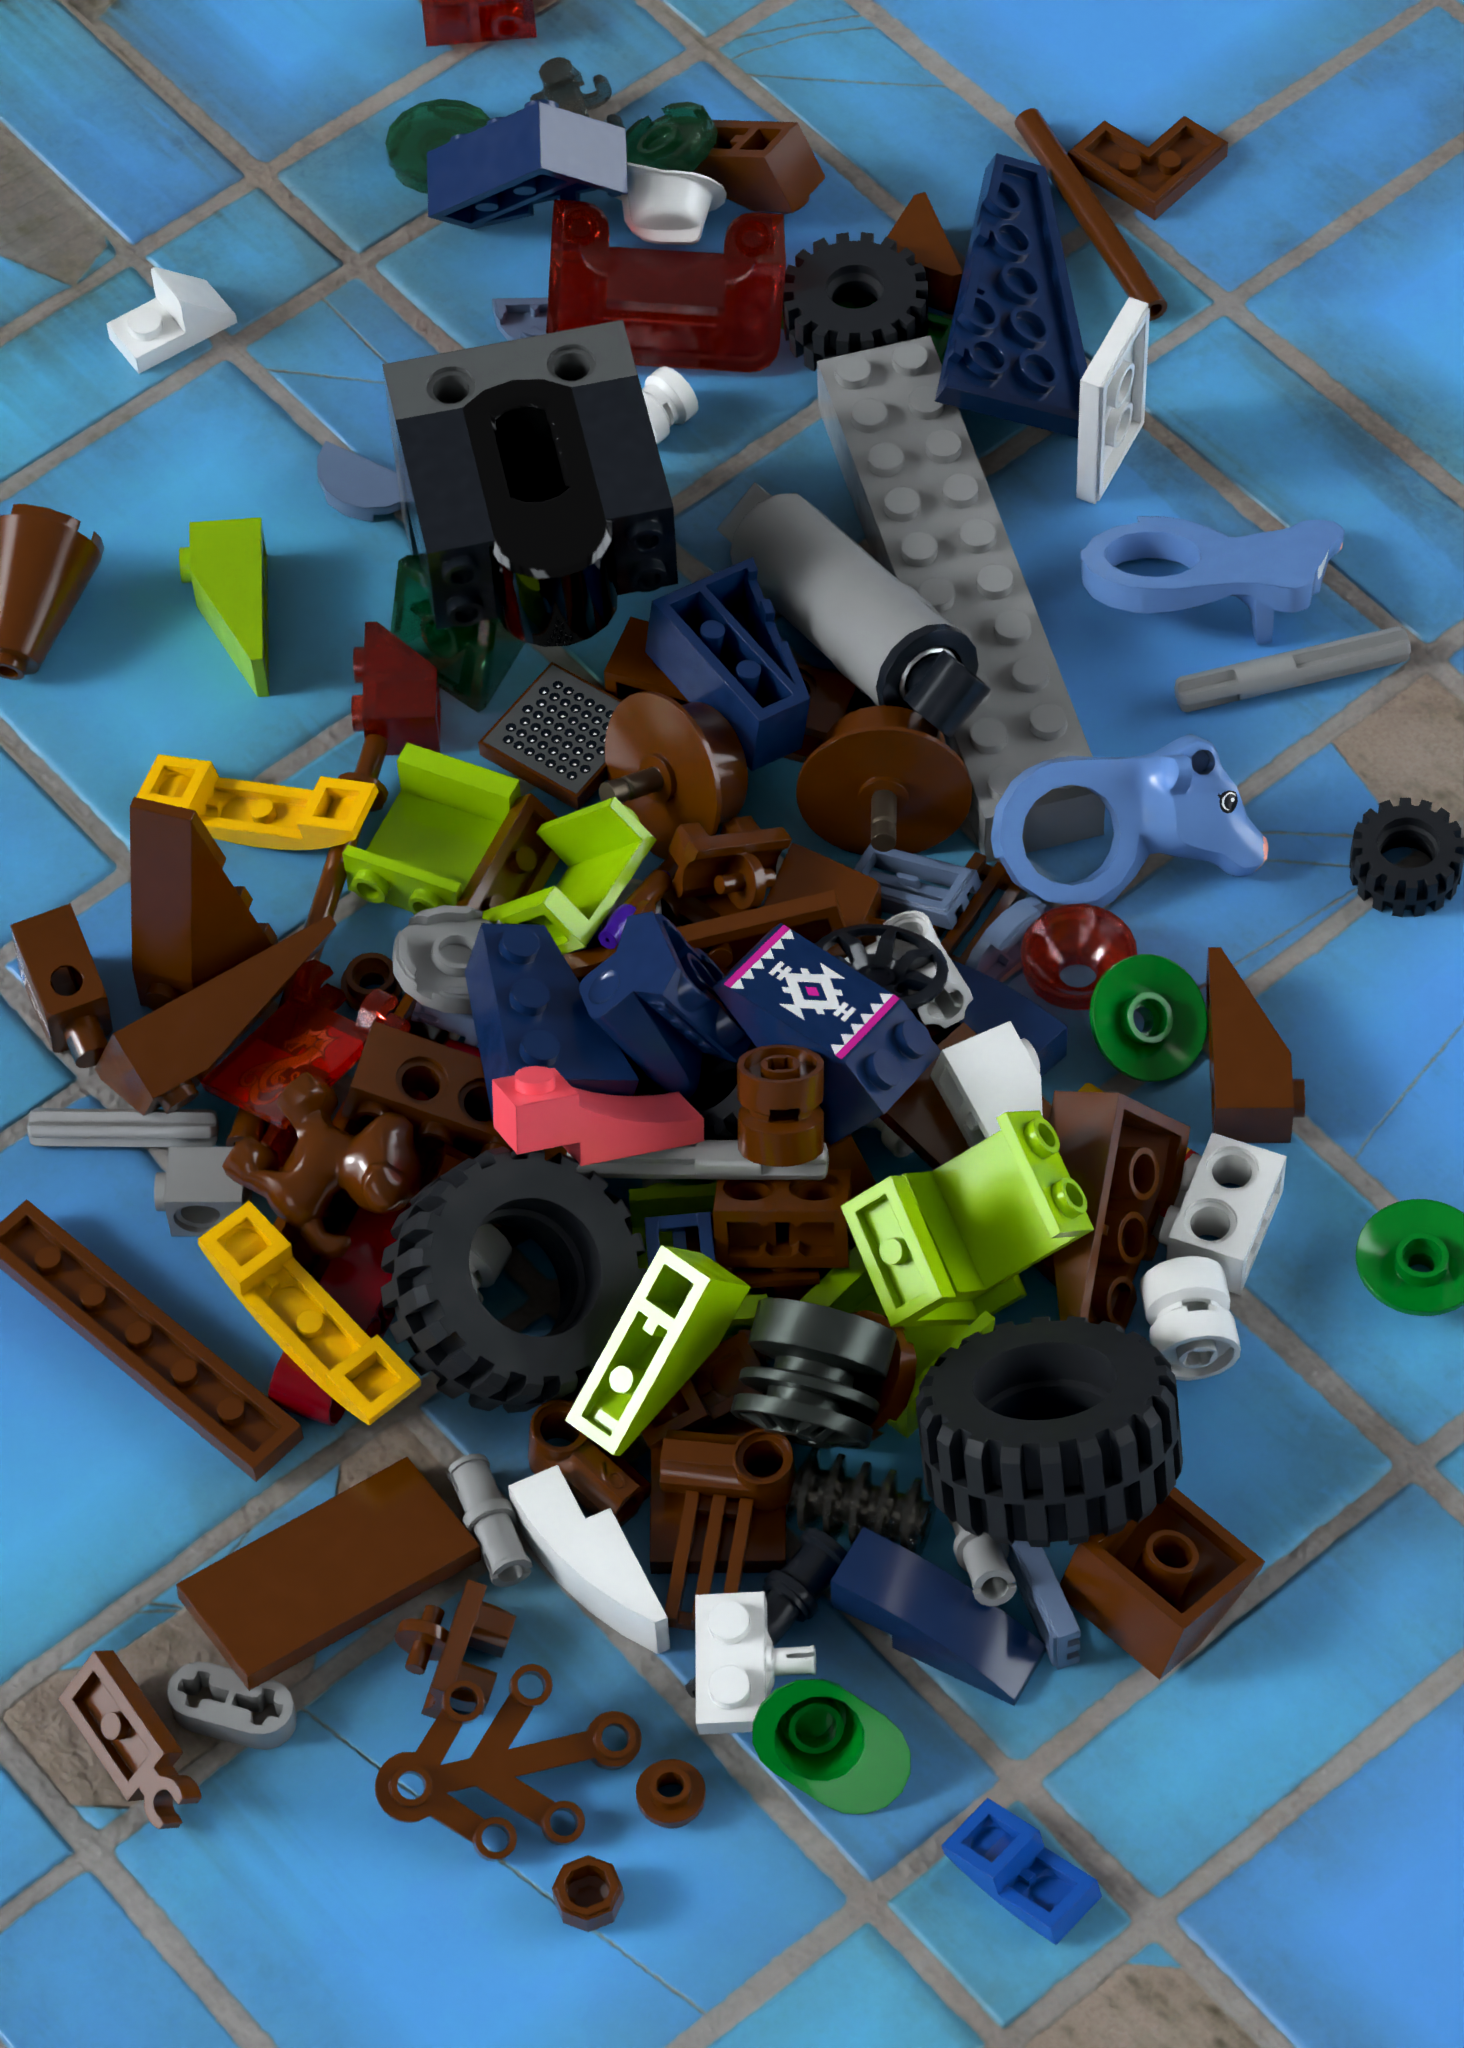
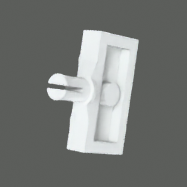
M764 1591L695 1595L696 1727L698 1733L703 1735L752 1732V1722L760 1704L770 1695L775 1683V1676L816 1675L815 1645L774 1648L768 1633L767 1599Z

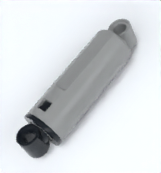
M754 482L718 526L717 530L732 543L730 550L732 565L753 557L758 569L757 581L764 598H770L773 608L828 657L839 672L858 690L868 695L876 706H897L916 711L942 733L952 738L991 691L990 687L976 676L979 666L977 651L967 635L950 620L941 617L935 607L911 586L901 583L820 510L799 494L784 493L772 496Z

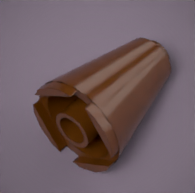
M13 504L11 514L0 516V677L20 680L24 678V675L34 674L40 669L101 562L104 551L101 537L94 531L90 540L79 533L78 529L81 521L70 515L46 507Z

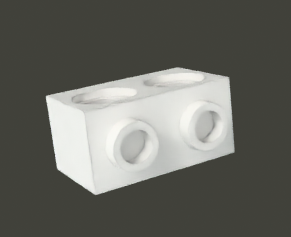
M1212 1133L1203 1155L1193 1153L1189 1158L1181 1183V1190L1187 1192L1181 1207L1170 1205L1163 1220L1159 1242L1167 1245V1260L1185 1256H1201L1219 1262L1224 1269L1228 1291L1241 1295L1283 1193L1287 1156ZM1234 1183L1241 1187L1226 1188L1221 1186V1184ZM1213 1235L1220 1239L1207 1241L1199 1238V1236Z

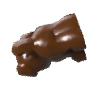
M310 1072L302 1073L289 1083L276 1102L278 1109L291 1122L298 1136V1140L283 1169L279 1171L280 1160L277 1151L265 1142L260 1143L252 1136L240 1140L232 1148L222 1165L226 1175L233 1181L267 1198L270 1208L281 1219L300 1232L312 1252L328 1260L342 1257L352 1244L350 1235H339L330 1232L323 1222V1218L337 1192L341 1189L348 1192L361 1209L383 1216L398 1212L408 1206L410 1200L417 1194L424 1176L422 1163L414 1147L413 1125L404 1115L394 1112L384 1113L375 1118L356 1136L346 1133L332 1123L331 1115L338 1106V1098L334 1090L320 1077H315Z

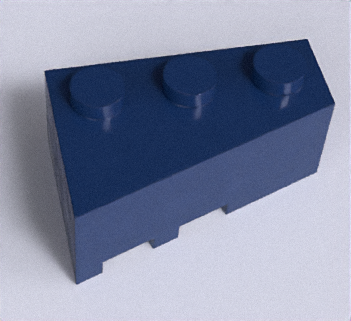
M540 99L527 102L524 105V109L506 117L492 118L487 121L486 126L471 133L454 135L450 138V142L427 152L428 217L472 230L534 216L533 205L560 199V206L563 208L581 205L580 194L602 190L608 192L610 197L628 194L626 128L561 109L559 104L552 100Z
M753 557L653 600L645 653L690 703L702 702L718 710L728 720L740 740L747 767L751 772L802 749L810 704V695L787 641H782L775 625V610L770 598H764L757 581L758 569Z
M481 923L465 969V978L492 1120V1079L515 1075L519 1069L529 1066L555 1068L575 1088L608 1095L633 1096L639 1083L638 1077L619 1046L589 1016L579 992L580 982L545 925Z

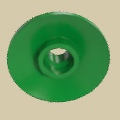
M1140 954L1118 961L1101 976L1091 998L1090 1025L1099 1051L1113 1068L1134 1080L1158 1082L1181 1074L1196 1060L1206 1038L1207 1011L1200 989L1185 969L1165 957L1153 954ZM1134 1010L1138 1011L1144 1019V1027L1141 1032L1134 1023Z
M1410 1199L1384 1207L1367 1221L1360 1232L1356 1245V1266L1364 1286L1377 1300L1396 1311L1416 1316L1441 1315L1454 1311L1464 1305L1463 1212L1439 1201ZM1420 1264L1428 1267L1431 1271L1418 1272L1410 1267Z

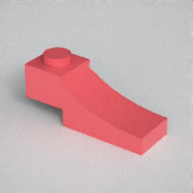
M543 1066L524 1067L516 1071L515 1075L492 1079L493 1126L517 1155L563 1146L578 1161L580 1166L704 1141V1118L680 1092L645 1096L595 1093L572 1087L555 1068Z

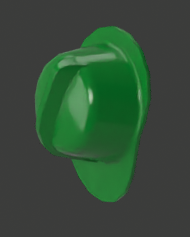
M825 1679L795 1680L776 1688L760 1704L752 1722V1743L760 1761L777 1776L788 1781L821 1804L844 1814H868L887 1807L903 1792L911 1773V1753L902 1731L884 1714L845 1690L839 1684Z

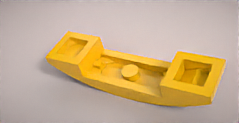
M158 754L136 797L195 810L214 839L276 850H314L338 846L355 840L379 791L375 783L320 776L314 790L219 777L212 761Z
M247 1201L197 1239L198 1246L210 1263L268 1335L320 1388L370 1426L421 1386V1379L378 1334L371 1339L295 1260L291 1243L250 1201Z

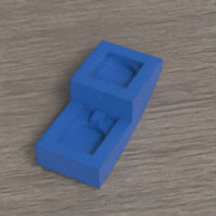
M989 1798L941 1845L944 1854L975 1884L1011 1914L1055 1945L1063 1939L1102 1897L1098 1881L1044 1847L1040 1831Z

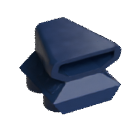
M651 911L628 916L616 952L587 974L580 982L579 992L589 1016L665 1094L680 1092L688 1101L699 1085L703 1053L738 1063L739 1057L746 1053L752 1042L712 988L724 976L720 968L704 951L699 948L694 949L687 943L679 930L660 913L655 914Z

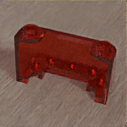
M554 199L546 334L623 320L635 365L756 372L770 366L775 360L780 346L786 272L784 214L753 212L745 213L735 218L727 227L724 237L723 254L609 246V222L603 210L592 203L584 201Z

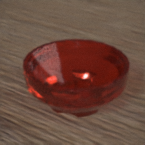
M1068 904L1045 912L1028 927L1021 945V963L1028 985L1046 1002L1071 1010L1090 1009L1091 998L1101 976L1118 961L1137 955L1136 941L1131 930L1123 920L1108 910L1087 904ZM1080 964L1091 968L1097 977L1088 986L1072 987L1064 983L1059 974L1068 966Z

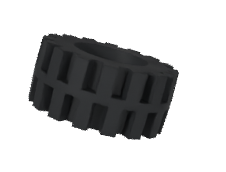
M1400 798L1399 806H1393L1390 800L1379 803L1378 813L1370 808L1363 814L1362 823L1357 822L1354 829L1349 865L1352 885H1358L1357 894L1363 901L1372 897V908L1380 912L1388 906L1393 908L1392 916L1403 917L1404 910H1412L1413 916L1418 917L1425 915L1426 906H1430L1435 912L1444 906L1445 898L1449 900L1453 898L1456 894L1457 885H1460L1462 875L1464 838H1461V827L1458 822L1449 823V812L1442 807L1436 813L1431 811L1432 802L1421 800L1419 806L1411 805V798ZM1409 847L1425 853L1432 861L1421 867L1406 868L1387 861L1382 854L1393 848Z

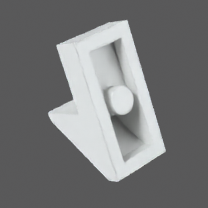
M153 267L151 274L156 298L106 323L109 339L138 374L237 323L236 314L207 280Z

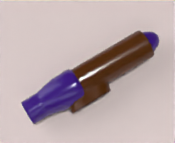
M653 870L627 900L615 909L606 927L599 933L598 939L602 946L607 949H614L619 944L628 916L651 911L656 913L655 905L671 888L672 880L668 871Z

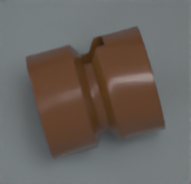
M775 1044L757 1047L739 1057L737 1064V1099L742 1107L738 1112V1150L744 1158L765 1166L789 1167L815 1160L823 1153L824 1111L819 1104L823 1102L824 1061L818 1053L800 1046Z

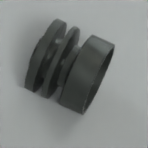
M763 1298L759 1300L748 1344L761 1354L774 1359V1367H745L741 1369L739 1380L744 1385L766 1395L751 1393L734 1395L730 1412L747 1423L764 1428L765 1432L783 1435L792 1443L822 1449L831 1447L866 1449L870 1446L873 1430L870 1426L848 1417L846 1414L872 1417L878 1414L880 1404L868 1394L853 1388L854 1380L881 1381L887 1378L897 1335L892 1329L880 1323L831 1307L784 1298Z

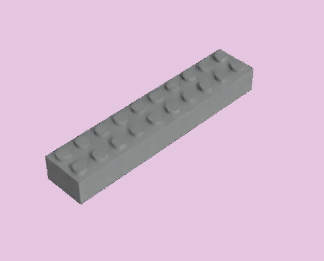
M929 335L817 361L818 408L873 558L901 583L911 586L935 607L941 617L950 620L966 634L976 647L979 665L976 676L990 687L991 691L952 738H949L944 733L942 734L946 745L954 750L962 759L970 774L972 802L967 816L980 852L986 856L987 863L999 860V858H994L991 832L995 807L1010 782L1025 769L1045 760L1066 756H1093L959 408L935 402L942 364L932 338ZM1067 785L1051 789L1035 801L1025 817L1022 834L1025 853L1104 835V803L1099 796L1085 787Z

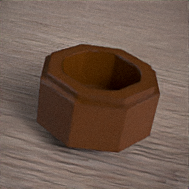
M589 1855L564 1864L552 1887L553 1899L563 1923L586 1932L613 1923L624 1901L623 1887L613 1864Z

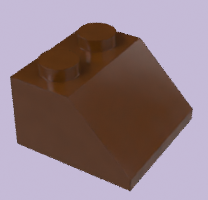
M1174 1487L1163 1503L1157 1504L1153 1512L1139 1523L1131 1520L1126 1523L1121 1532L1108 1537L1103 1533L1089 1536L1088 1542L1078 1544L1063 1575L1060 1586L1072 1607L1160 1680L1203 1643L1260 1572L1265 1561Z

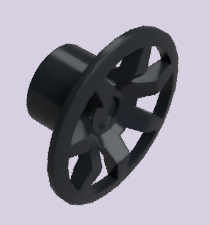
M883 924L848 926L834 930L815 943V945L825 951L838 943L848 956L850 963L842 956L836 955L834 957L902 999L910 1010L932 1001L942 992L947 982L949 970L947 960L942 951L924 936L904 928ZM881 936L876 953L867 954L862 942L856 937ZM896 939L908 942L919 948L907 951L899 960L893 958ZM933 962L936 975L932 979L914 970ZM908 989L913 991H919L915 994L908 996Z

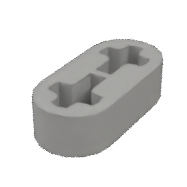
M196 1661L179 1668L168 1682L167 1696L173 1718L182 1728L191 1732L254 1749L269 1750L284 1744L295 1731L297 1716L291 1693L283 1684L273 1679H269L249 1691L233 1669L209 1662ZM202 1686L210 1687L213 1700L202 1699L197 1708L189 1706L187 1694L197 1695ZM266 1704H274L277 1717L267 1716L263 1725H255L252 1712H262Z

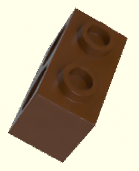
M828 1169L826 1178L823 1180H717L713 1207L716 1263L724 1266V1268H849L852 1233L840 1206L852 1199L851 1169Z

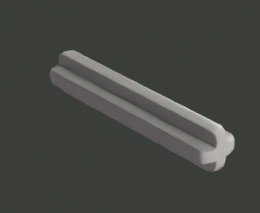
M35 1108L29 1113L27 1131L30 1143L34 1146L213 1147L218 1140L219 1121L216 1111L212 1109H178L169 1114H166L164 1109H156L143 1116L136 1109Z

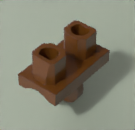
M751 815L732 818L723 825L720 835L709 836L699 822L680 824L676 828L668 849L678 864L671 888L679 899L727 893L731 902L737 908H755L764 900L766 888L775 886L778 857L783 850L789 848L792 838L784 827L760 829Z
M467 1580L449 1631L441 1626L445 1614L444 1610L435 1605H426L421 1619H404L398 1624L394 1638L398 1646L409 1653L405 1664L406 1670L421 1675L425 1673L429 1660L439 1661L421 1714L436 1719L442 1710L441 1699L447 1687L458 1680H470L476 1683L483 1691L485 1704L480 1715H483L498 1673L462 1661L466 1648L468 1646L502 1658L517 1617L493 1604L482 1601L487 1585ZM458 1690L450 1696V1705L454 1709L471 1713L475 1709V1699L470 1692Z

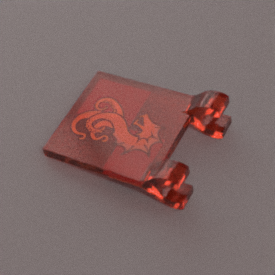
M312 959L306 962L298 971L288 1000L201 1081V1084L205 1091L286 1130L292 1124L278 1109L276 1102L289 1083L302 1073L310 1072L315 1077H320L332 1087L360 1060L373 1021L407 1033L410 1031L411 1026L408 1020L396 1014L390 1013L387 1016L389 1011L395 1008L399 1002L394 995L379 988L372 991L364 999L356 1022L335 1013L334 1011L343 1004L346 996L343 990L328 983L321 987L323 982L334 973L329 965Z

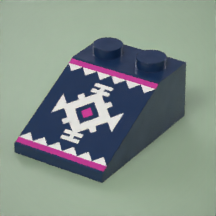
M782 923L773 927L712 987L756 1047L775 1044L795 1045L808 1048L818 1053L823 1059L824 1097L823 1102L819 1106L824 1111V1137L830 1145L884 1115L941 1053V1050L930 1037L927 1028L917 1020L902 999Z

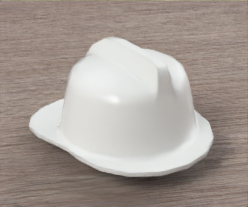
M627 162L628 194L615 198L622 201L626 225L633 234L643 241L654 244L693 245L701 238L708 212L718 209L725 203L727 192L722 184L698 173L662 170Z

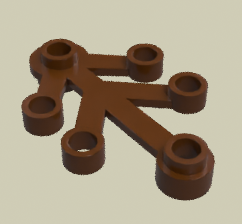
M527 1664L517 1669L509 1682L510 1694L471 1757L440 1765L461 1726L473 1722L480 1715L485 1704L483 1691L476 1683L470 1680H458L451 1683L443 1693L441 1699L442 1710L416 1752L398 1753L382 1765L375 1780V1796L381 1809L392 1819L404 1823H415L431 1817L471 1842L477 1854L487 1861L496 1862L503 1860L514 1850L517 1842L514 1826L508 1820L501 1817L484 1819L448 1793L477 1787L541 1827L543 1835L555 1845H568L574 1842L584 1830L585 1817L582 1810L570 1801L554 1802L516 1777L591 1760L596 1766L606 1770L623 1768L636 1757L640 1750L642 1742L641 1731L638 1724L629 1715L619 1711H609L597 1716L584 1732L509 1749L533 1708L541 1706L552 1692L553 1684L548 1671L542 1666ZM526 1674L537 1676L543 1684L541 1696L535 1699L524 1697L518 1689L520 1677ZM458 1690L470 1692L475 1699L474 1711L465 1715L456 1713L450 1705L452 1693ZM610 1726L622 1729L627 1738L625 1748L620 1751L607 1749L602 1742L603 1730ZM405 1774L418 1776L424 1786L422 1795L416 1799L403 1797L398 1791V1779ZM564 1810L574 1817L575 1829L572 1834L561 1836L552 1830L550 1819L554 1812ZM496 1826L506 1833L508 1843L503 1851L492 1852L483 1845L482 1834L486 1828Z

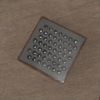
M551 662L478 742L480 756L572 808L579 810L607 779V764L605 763L606 731L615 708L622 700Z

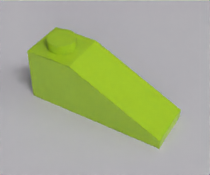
M260 517L189 522L190 547L179 548L182 583L193 584L197 608L256 696L267 697L269 696L268 554L262 519Z
M661 1245L565 1421L612 1455L621 1456L717 1348L751 1286L703 1253Z

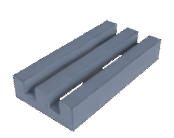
M871 843L853 868L876 879L881 885L882 912L893 915L914 910L923 912L929 917L932 925L950 930L953 929L958 921L955 915L956 910L964 912L970 903L967 896L968 892L976 894L982 885L977 870L897 849L880 852L875 850ZM873 867H875V868H879V869H882V870L894 872V873H897V876L890 875V874H886V873L879 872V871H875V870H871V869H872ZM919 879L950 887V889L948 890L932 886L929 884L921 883Z
M1015 1540L1012 1545H1009L1007 1562L1039 1637L1046 1645V1652L1052 1666H1056L1057 1670L1079 1663L1080 1655L1078 1650H1080V1641L1078 1638L1081 1637V1630L1043 1547H1030L1027 1541Z

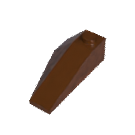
M134 797L130 805L132 971L140 1005L155 1011L277 944L278 938L269 923H257L249 908L253 898L245 886H233L223 871L226 857L195 810Z
M331 915L322 918L114 1032L95 1067V1071L100 1079L143 1116L161 1106L165 1113L169 1114L194 1100L199 1095L196 1087L200 1085L326 944L337 926Z
M1054 1091L1051 1112L1047 1121L1054 1128L1060 1143L1058 1152L1070 1178L1081 1187L1087 1200L1086 1212L1094 1228L1090 1233L1053 1253L1060 1321H1066L1068 1316L1086 1317L1088 1322L1099 1325L1102 1321L1118 1324L1125 1332L1137 1301L1133 1280L1141 1260H1153L1159 1241L1151 1234L1161 1209H1168L1170 1205L1174 1206L1180 1191L1191 1127L1121 1093Z

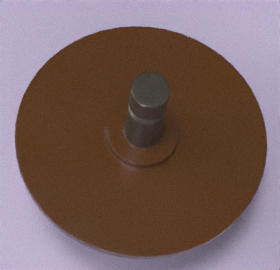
M642 691L632 694L621 701L615 708L608 723L605 737V763L607 764L606 774L608 781L600 785L599 796L601 801L616 797L623 805L635 812L640 823L656 839V842L650 849L651 853L665 860L670 855L668 849L676 828L680 824L699 822L709 836H714L720 823L731 820L740 812L748 790L746 758L736 732L718 710L702 702L680 705L667 695L654 691Z
M871 706L845 715L830 728L823 744L815 749L802 765L797 779L796 798L799 811L808 826L822 839L840 849L863 855L871 843L872 847L880 852L897 849L914 854L941 843L961 826L970 810L972 802V781L966 765L957 753L946 745L941 731L918 712L897 706Z

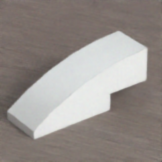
M558 1465L508 1485L510 1502L517 1514L516 1525L533 1553L555 1580L590 1613L621 1635L656 1654L669 1650L668 1617L611 1508L585 1518Z

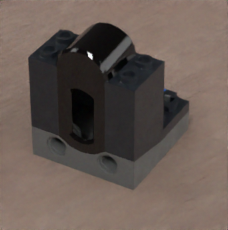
M623 320L382 364L403 523L415 572L423 571L436 630L454 626L467 627L481 621L499 618L504 629L522 642L542 647L569 646L593 637L609 624L617 610L618 595L638 591L651 592L660 587L678 584L674 507Z

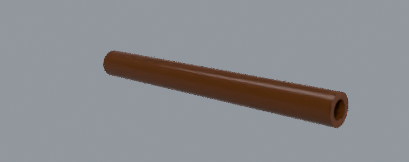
M1030 108L1020 113L1015 120V127L1040 165L1046 167L1048 177L1128 298L1131 297L1149 303V321L1162 316L1167 309L1166 300L1039 110Z

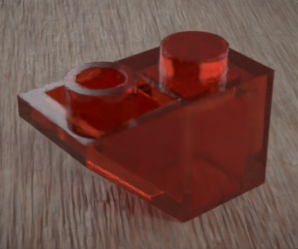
M421 0L426 46L537 37L533 0Z
M365 622L364 646L354 647L353 649L355 683H363V695H352L353 731H364L365 738L370 734L385 737L389 742L386 755H400L407 742L441 753L442 704L437 668L380 623Z

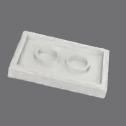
M1131 297L1126 301L1080 380L1076 498L1092 504L1100 501L1144 424L1150 308H1148L1149 303Z

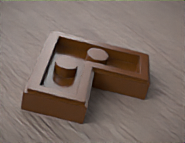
M1183 116L1147 147L1104 120L1068 151V155L1081 175L1153 220H1156L1227 157L1228 142L1186 116Z

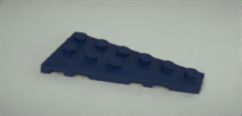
M996 153L985 168L935 402L1078 438L1080 380L1087 370V363L1046 167Z

